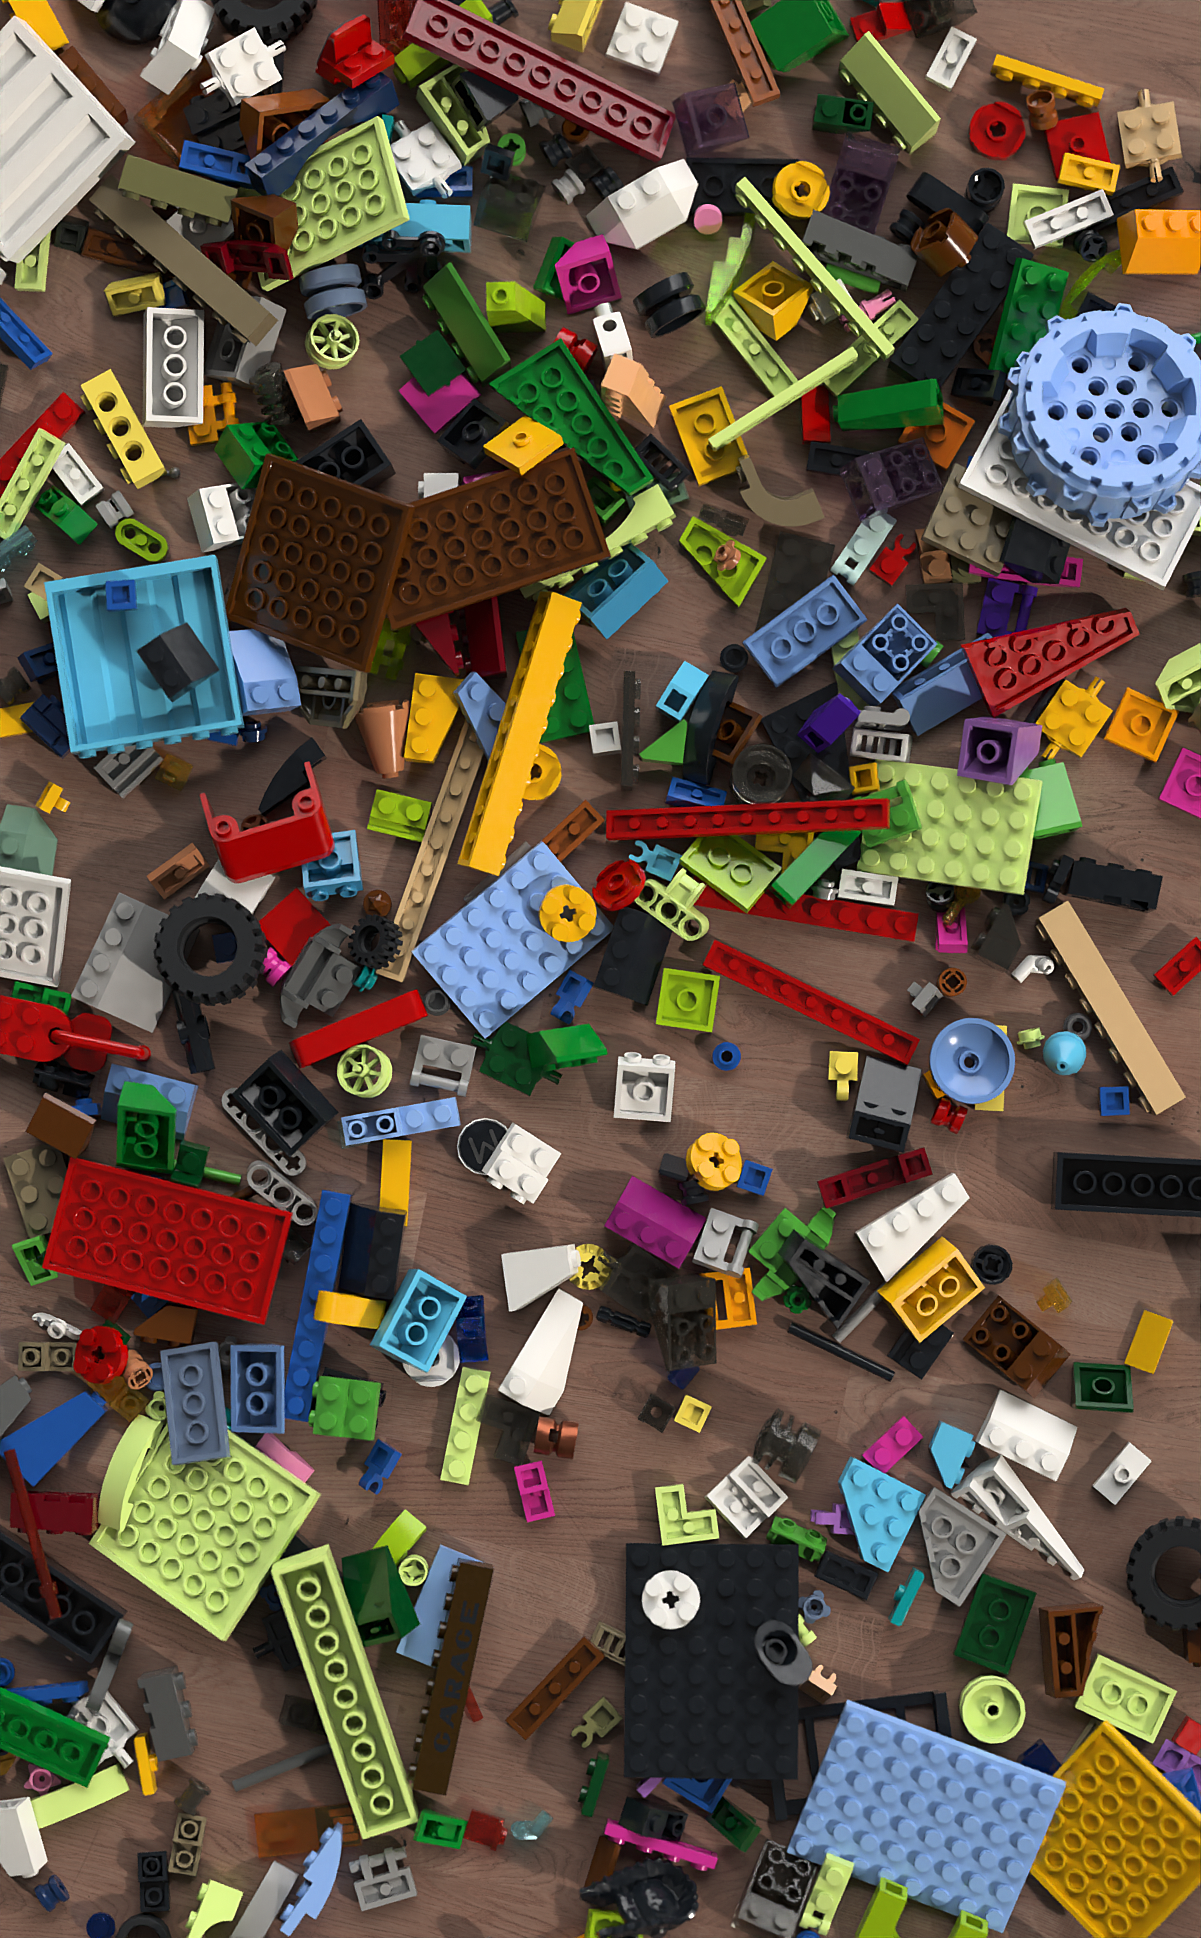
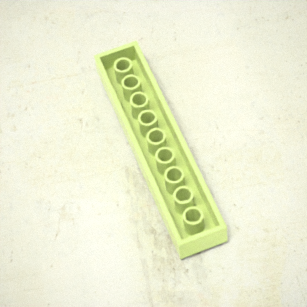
M329 1544L278 1560L273 1564L271 1572L362 1838L366 1839L418 1822L419 1809L409 1780H407V1774Z

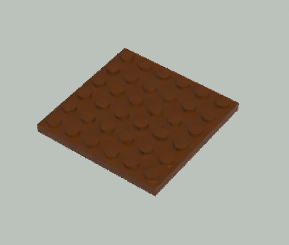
M266 454L226 604L227 619L361 672H370L415 506L280 456Z

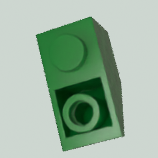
M54 485L43 492L39 501L34 505L78 545L98 525L81 507Z

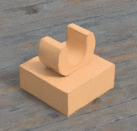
M819 1665L811 1672L810 1677L800 1685L799 1689L823 1704L833 1695L837 1687L833 1684L836 1680V1674L832 1673L828 1679H825L821 1676V1670L824 1666Z

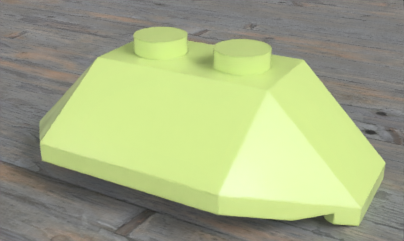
M1201 643L1169 659L1157 679L1155 685L1166 709L1193 713L1195 707L1200 704Z

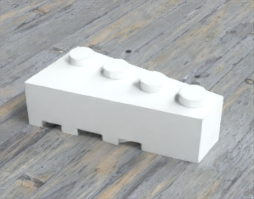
M951 1173L857 1230L855 1234L883 1280L888 1282L970 1197L956 1174Z

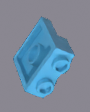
M355 830L332 833L335 842L333 852L326 858L302 865L303 885L307 898L312 897L314 901H325L329 898V895L340 894L342 897H353L357 894V891L363 890Z

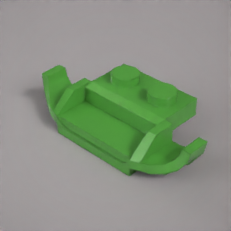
M823 1206L809 1223L805 1225L784 1208L748 1250L750 1254L769 1269L753 1288L752 1293L761 1301H764L791 1289L798 1279L780 1257L778 1251L793 1229L825 1249L832 1235L836 1213L830 1208L825 1209Z

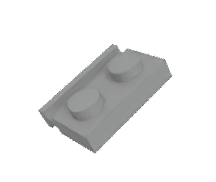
M136 745L124 747V752L108 754L94 769L124 799L164 761L153 747L147 749H136Z

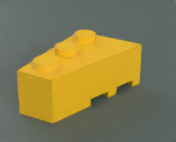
M415 673L404 753L405 761L434 765L449 735V731L461 710L453 692L464 679Z

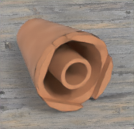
M399 699L367 703V708L359 709L355 715L375 773L381 774L384 779L398 777V772L404 770V753L410 709L409 700L407 699L403 701L402 705H399Z

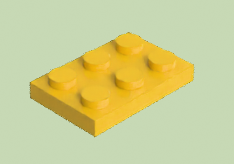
M722 386L669 405L670 413L698 487L737 473L736 467L740 465L738 458L748 454L741 436L716 452L708 444L709 438L735 422Z

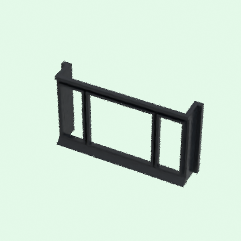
M938 1690L852 1701L874 1710L895 1708L896 1717L903 1721H906L904 1706L932 1703L936 1733L952 1739L946 1692L940 1693ZM846 1702L798 1708V1720L804 1719L812 1783L819 1770L813 1718L841 1715ZM771 1780L776 1821L788 1819L787 1815L801 1814L807 1797L786 1800L784 1781Z

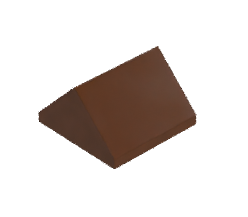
M732 702V704L726 703L712 756L732 769L763 716L735 702Z
M45 1093L25 1132L76 1159L89 1146L96 1120Z

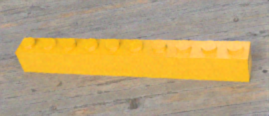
M540 591L459 856L458 865L499 876L500 871L505 866L507 847L514 837V824L523 807L522 798L524 791L531 781V768L539 755L538 745L541 735L545 732L548 725V712L556 699L555 689L558 680L564 673L563 663L566 653L572 646V633L575 625L580 620V607L582 603L555 592Z

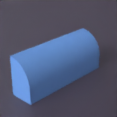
M986 633L978 639L974 640L973 642L993 637L989 633ZM962 648L898 685L891 692L899 709L903 708L909 712L910 720L908 724L917 736L982 699Z

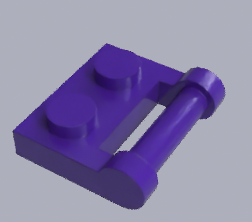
M988 578L976 634L983 636L989 633L992 637H998L1027 630L1033 598L1037 597L1038 588ZM1014 594L1022 595L1015 632L1006 631Z

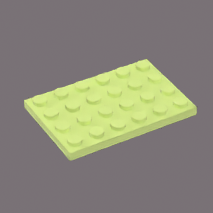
M378 116L320 145L307 159L292 186L279 195L296 203L298 230L287 252L294 278L410 220L384 121ZM238 188V197L262 196L254 189ZM258 272L261 288L266 291H270L289 281L269 279L268 273Z
M875 759V762H877L880 791L896 786L897 782L904 779L908 782L922 829L870 848L866 846L864 836L862 835L861 857L858 860L857 871L1024 895L1042 781L1018 777L1013 785L957 776L958 769ZM901 796L890 800V808L903 803Z

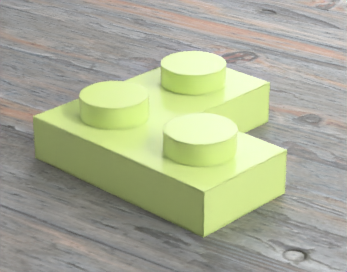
M683 1484L655 1487L662 1546L719 1538L716 1509L687 1512Z

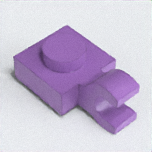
M833 1503L832 1512L811 1510V1522L831 1525L830 1532L834 1534L855 1535L850 1526L846 1504Z

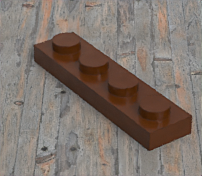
M584 1636L505 1721L526 1741L604 1659L605 1655Z

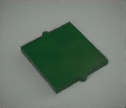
M438 330L422 341L417 340L416 345L399 356L428 397L444 386L449 387L452 380L466 371L464 365Z

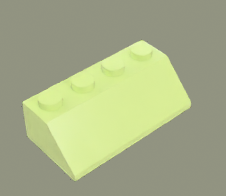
M869 31L865 33L840 60L839 75L847 85L852 84L858 91L856 95L859 100L874 102L873 111L876 113L874 117L883 129L887 127L894 135L892 139L900 150L903 151L905 149L911 154L936 134L941 118Z

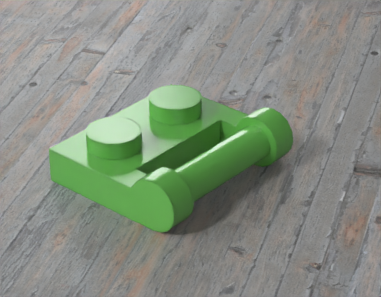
M905 779L897 782L896 786L863 798L861 796L852 798V800L880 798L891 800L901 796L903 801L902 804L890 808V829L862 830L867 847L870 848L922 829L910 787Z

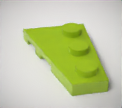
M694 516L679 539V543L739 608L767 557ZM728 540H733L735 542L734 547L741 552V558L733 569L719 571L717 569L718 564L714 561L715 553L721 545L726 544Z

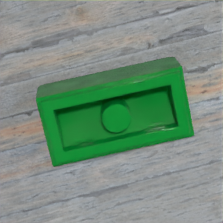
M562 236L551 239L534 283V290L564 301L555 264L575 244L574 242Z

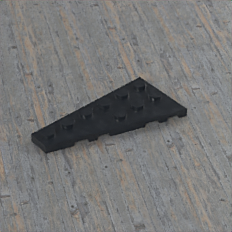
M837 681L763 717L761 720L801 802L852 800L854 798L851 790L845 733L843 732L830 746L819 753L797 735L814 710L839 694ZM859 836L832 863L836 872L860 860L861 845Z

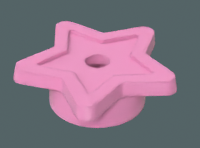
M34 1764L28 1765L30 1778L24 1784V1788L34 1789L38 1791L40 1796L48 1793L50 1787L61 1784V1780L53 1772ZM40 1776H43L45 1780L40 1781Z

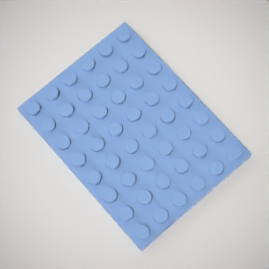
M847 1700L790 1838L786 1852L822 1865L827 1853L854 1863L851 1877L875 1886L878 1885L880 1878L884 1877L908 1887L907 1898L955 1916H959L961 1910L988 1920V1928L1003 1933L1064 1792L1066 1781Z

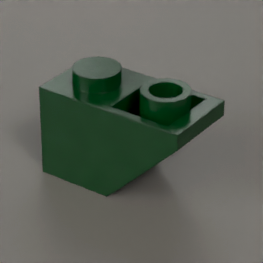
M818 94L812 130L839 135L869 132L874 102Z

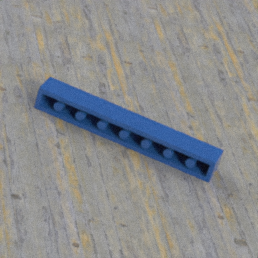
M322 1190L284 1391V1417L287 1419L309 1422V1415L313 1409L314 1398L312 1397V1388L314 1382L318 1381L329 1324L328 1322L315 1320L313 1316L318 1291L335 1292L350 1203L353 1196L351 1194Z

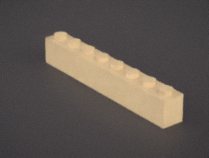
M1069 901L1062 903L1035 919L1038 923L1035 929L1043 941L1048 940L1053 948L1050 951L1053 960L1058 966L1062 964L1068 973L1064 975L1068 985L1072 990L1077 988L1082 999L1079 1002L1087 1015L1092 1013L1097 1023L1094 1024V1028L1101 1039L1107 1038L1111 1048L1108 1050L1113 1060L1117 1064L1121 1062L1126 1072L1123 1073V1076L1131 1088L1136 1087L1141 1095L1138 1101L1146 1113L1150 1111L1152 1115H1157L1186 1098Z

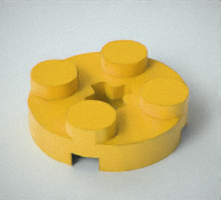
M806 161L787 165L774 179L772 186L773 204L783 214L792 219H810L813 210L820 212L829 199L830 189L824 179L823 171L816 165ZM803 184L807 196H797L794 187Z
M541 744L538 745L539 755L532 765V768L534 765L539 766L538 772L541 776L539 778L534 777L530 781L529 786L524 791L522 798L524 800L541 801L555 792L561 781V764L556 754Z
M569 884L559 885L550 889L544 896L538 911L542 928L557 941H578L584 938L594 928L596 923V906L592 897L580 887ZM567 905L569 909H575V914L572 915V920L570 921L560 917V914L564 912L563 907Z
M707 1133L700 1136L690 1145L686 1153V1165L690 1175H695L701 1187L712 1191H719L733 1184L739 1179L742 1170V1159L738 1143L734 1139H728L726 1136L718 1133ZM713 1156L717 1158L719 1162L717 1168L714 1167L713 1162H709V1158Z

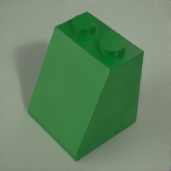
M780 0L750 22L760 46L763 45L767 52L765 58L773 70L780 72L792 70L849 37L847 30L829 0Z

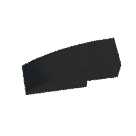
M313 737L301 745L283 763L273 777L258 808L263 816L310 785L304 775L307 773L304 765L305 762L309 761L313 769L327 759Z

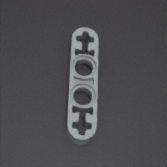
M230 1088L222 1095V1106L283 1172L291 1176L301 1174L307 1165L304 1154L298 1150L291 1156L292 1158L298 1156L301 1159L298 1162L300 1168L298 1170L295 1168L289 1170L287 1168L289 1161L284 1156L280 1160L276 1157V1155L283 1152L281 1147L278 1150H270L267 1147L266 1139L269 1134L262 1127L256 1130L248 1127L246 1122L247 1117L250 1115L248 1111L240 1119L237 1114L242 1111L237 1106L229 1107L228 1103L231 1100L228 1096L237 1088Z

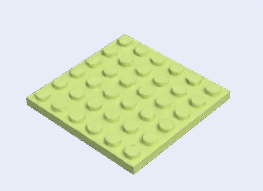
M167 1423L159 1435L155 1449H150L142 1462L128 1503L133 1504L124 1531L122 1532L101 1524L89 1544L216 1637L226 1641L271 1573L273 1564L280 1559L321 1494L237 1434L231 1432L228 1428L230 1457L177 1466L172 1465Z

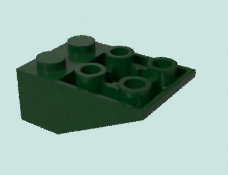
M388 1545L342 1558L344 1591L364 1648L401 1639L420 1625Z

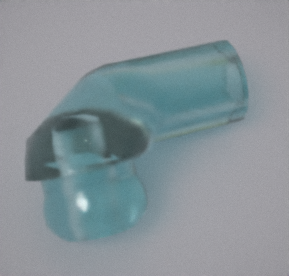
M542 1810L534 1821H516L511 1825L510 1830L516 1839L534 1840L539 1838L554 1818L545 1810Z

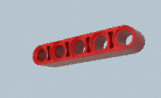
M416 989L289 1042V1046L299 1069L346 1051L355 1045H360L428 1016L419 991Z

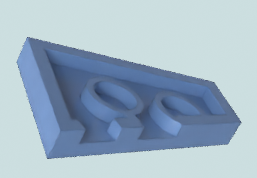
M470 672L453 694L467 723L471 724L477 737L476 742L479 748L483 750L489 761L506 703L476 672Z

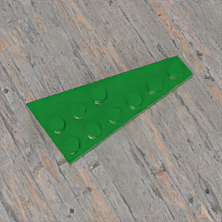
M561 338L489 383L490 388L523 414L561 435L564 446L568 449L574 447L578 457L628 496L633 495L654 481V478Z

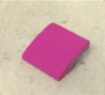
M463 373L452 380L449 387L444 386L429 397L414 377L399 390L434 434L439 433L458 414H461L474 398L477 400L481 396Z

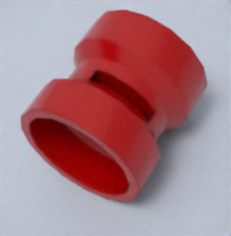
M941 1097L930 1123L936 1126L943 1125L948 1128V1131L957 1134L964 1122L968 1108L961 1105L956 1107L951 1104L950 1100Z

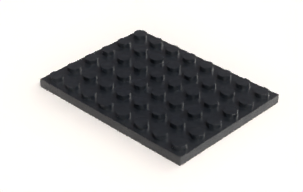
M626 1543L624 1777L798 1780V1685H786L779 1682L768 1669L759 1663L756 1656L755 1636L758 1629L764 1623L780 1621L788 1625L799 1639V1545L678 1543L662 1546V1543ZM663 1571H678L687 1575L699 1590L700 1606L695 1617L681 1628L665 1629L654 1624L646 1616L642 1606V1594L646 1583L656 1574ZM672 1591L667 1592V1597L663 1598V1603L668 1604L669 1608H674L675 1602L679 1601V1596H674Z

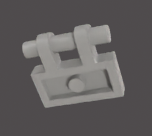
M404 1846L396 1849L389 1847L384 1849L382 1853L372 1856L365 1854L359 1856L358 1860L349 1862L351 1873L362 1871L364 1879L354 1881L361 1911L417 1896L418 1892L410 1865L398 1868L397 1860L407 1858ZM387 1863L388 1872L378 1875L373 1874L372 1867Z

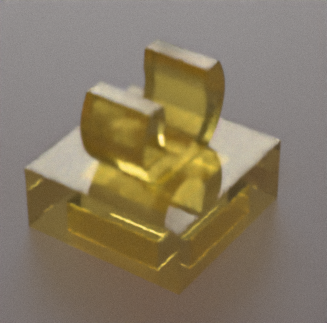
M167 753L155 779L182 792L194 766Z
M1056 1277L1044 1286L1043 1291L1045 1295L1040 1297L1036 1303L1042 1312L1053 1306L1057 1313L1068 1308L1072 1300Z

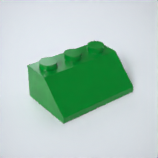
M124 1081L118 1102L116 1166L173 1174L176 1108L153 1085Z

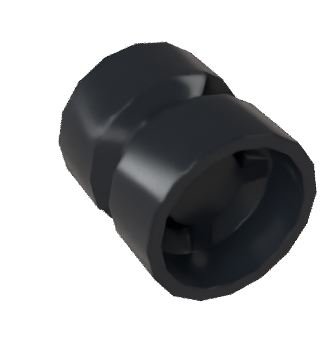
M981 168L971 175L964 193L965 198L981 208L985 213H989L1000 202L1005 189L1004 179L995 169Z

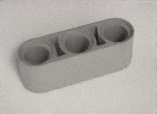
M257 1160L248 1166L246 1172L248 1184L278 1209L293 1212L292 1220L299 1225L307 1226L316 1220L318 1211L315 1201L264 1161ZM257 1169H263L268 1175L264 1181L257 1182L252 1179V1173ZM278 1187H286L290 1190L289 1196L285 1199L276 1198L274 1192ZM300 1205H309L312 1208V1212L306 1217L299 1216L296 1210Z

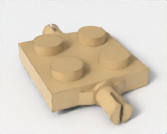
M1144 89L1145 100L1143 99L1142 90L1137 92L1140 107L1117 112L1126 169L1137 166L1149 167L1150 181L1156 182V172L1159 182L1163 179L1160 165L1168 160L1182 158L1174 101L1157 105L1151 104L1149 90Z

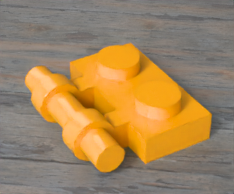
M221 383V394L217 396L213 394L212 385L203 386V424L188 426L191 446L217 443L219 440L218 431H224L226 425L239 424V419L235 416L234 404L237 401L236 394L232 391V383ZM215 406H223L224 420L217 421Z

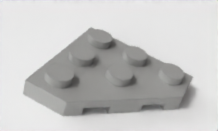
M933 1486L918 1511L933 1584L936 1592L960 1607L1007 1534Z

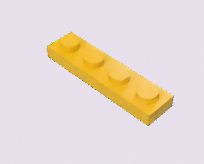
M996 54L991 73L996 74L995 76L1003 81H1012L1013 79L1022 82L1024 87L1031 90H1038L1039 88L1049 90L1056 98L1065 99V97L1076 100V103L1080 106L1087 108L1092 106L1098 107L1104 92V88Z

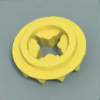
M583 1244L576 1247L575 1250L579 1251L581 1262H588L593 1255L595 1256L593 1266L600 1273L589 1272L585 1278H582L584 1268L580 1266L578 1267V1273L570 1277L569 1280L578 1288L586 1290L602 1286L611 1273V1261L608 1254L601 1247L594 1244Z

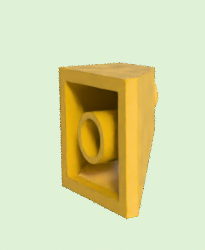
M772 261L735 289L733 295L755 327L777 341L797 325L813 291V286L811 283Z

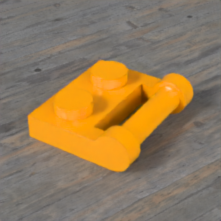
M750 1267L744 1268L741 1278H734L717 1271L699 1273V1282L703 1283L707 1322H705L706 1331L757 1325ZM722 1280L727 1313V1319L719 1320L714 1286V1281Z

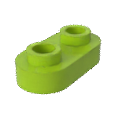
M132 518L124 519L118 523L115 535L122 546L151 563H159L167 557L169 545L163 536ZM128 530H135L136 535L134 538H126ZM154 544L160 546V550L156 554L150 552V547Z

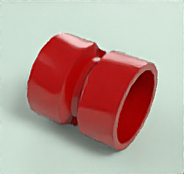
M563 327L554 342L561 338L584 374H586L599 345L586 338L578 340V334Z

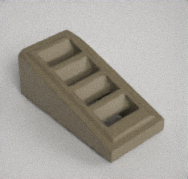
M599 1621L590 1641L605 1657L625 1666V1656L619 1655L625 1643V1632ZM604 1631H606L609 1635L602 1648L598 1644ZM616 1636L620 1639L614 1652H611L609 1648Z

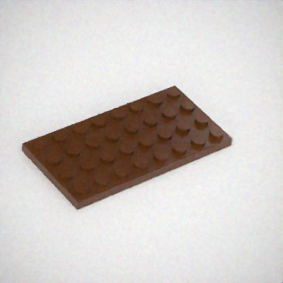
M574 447L547 456L523 475L508 469L407 503L415 506L387 608V615L392 630L395 631L611 558Z

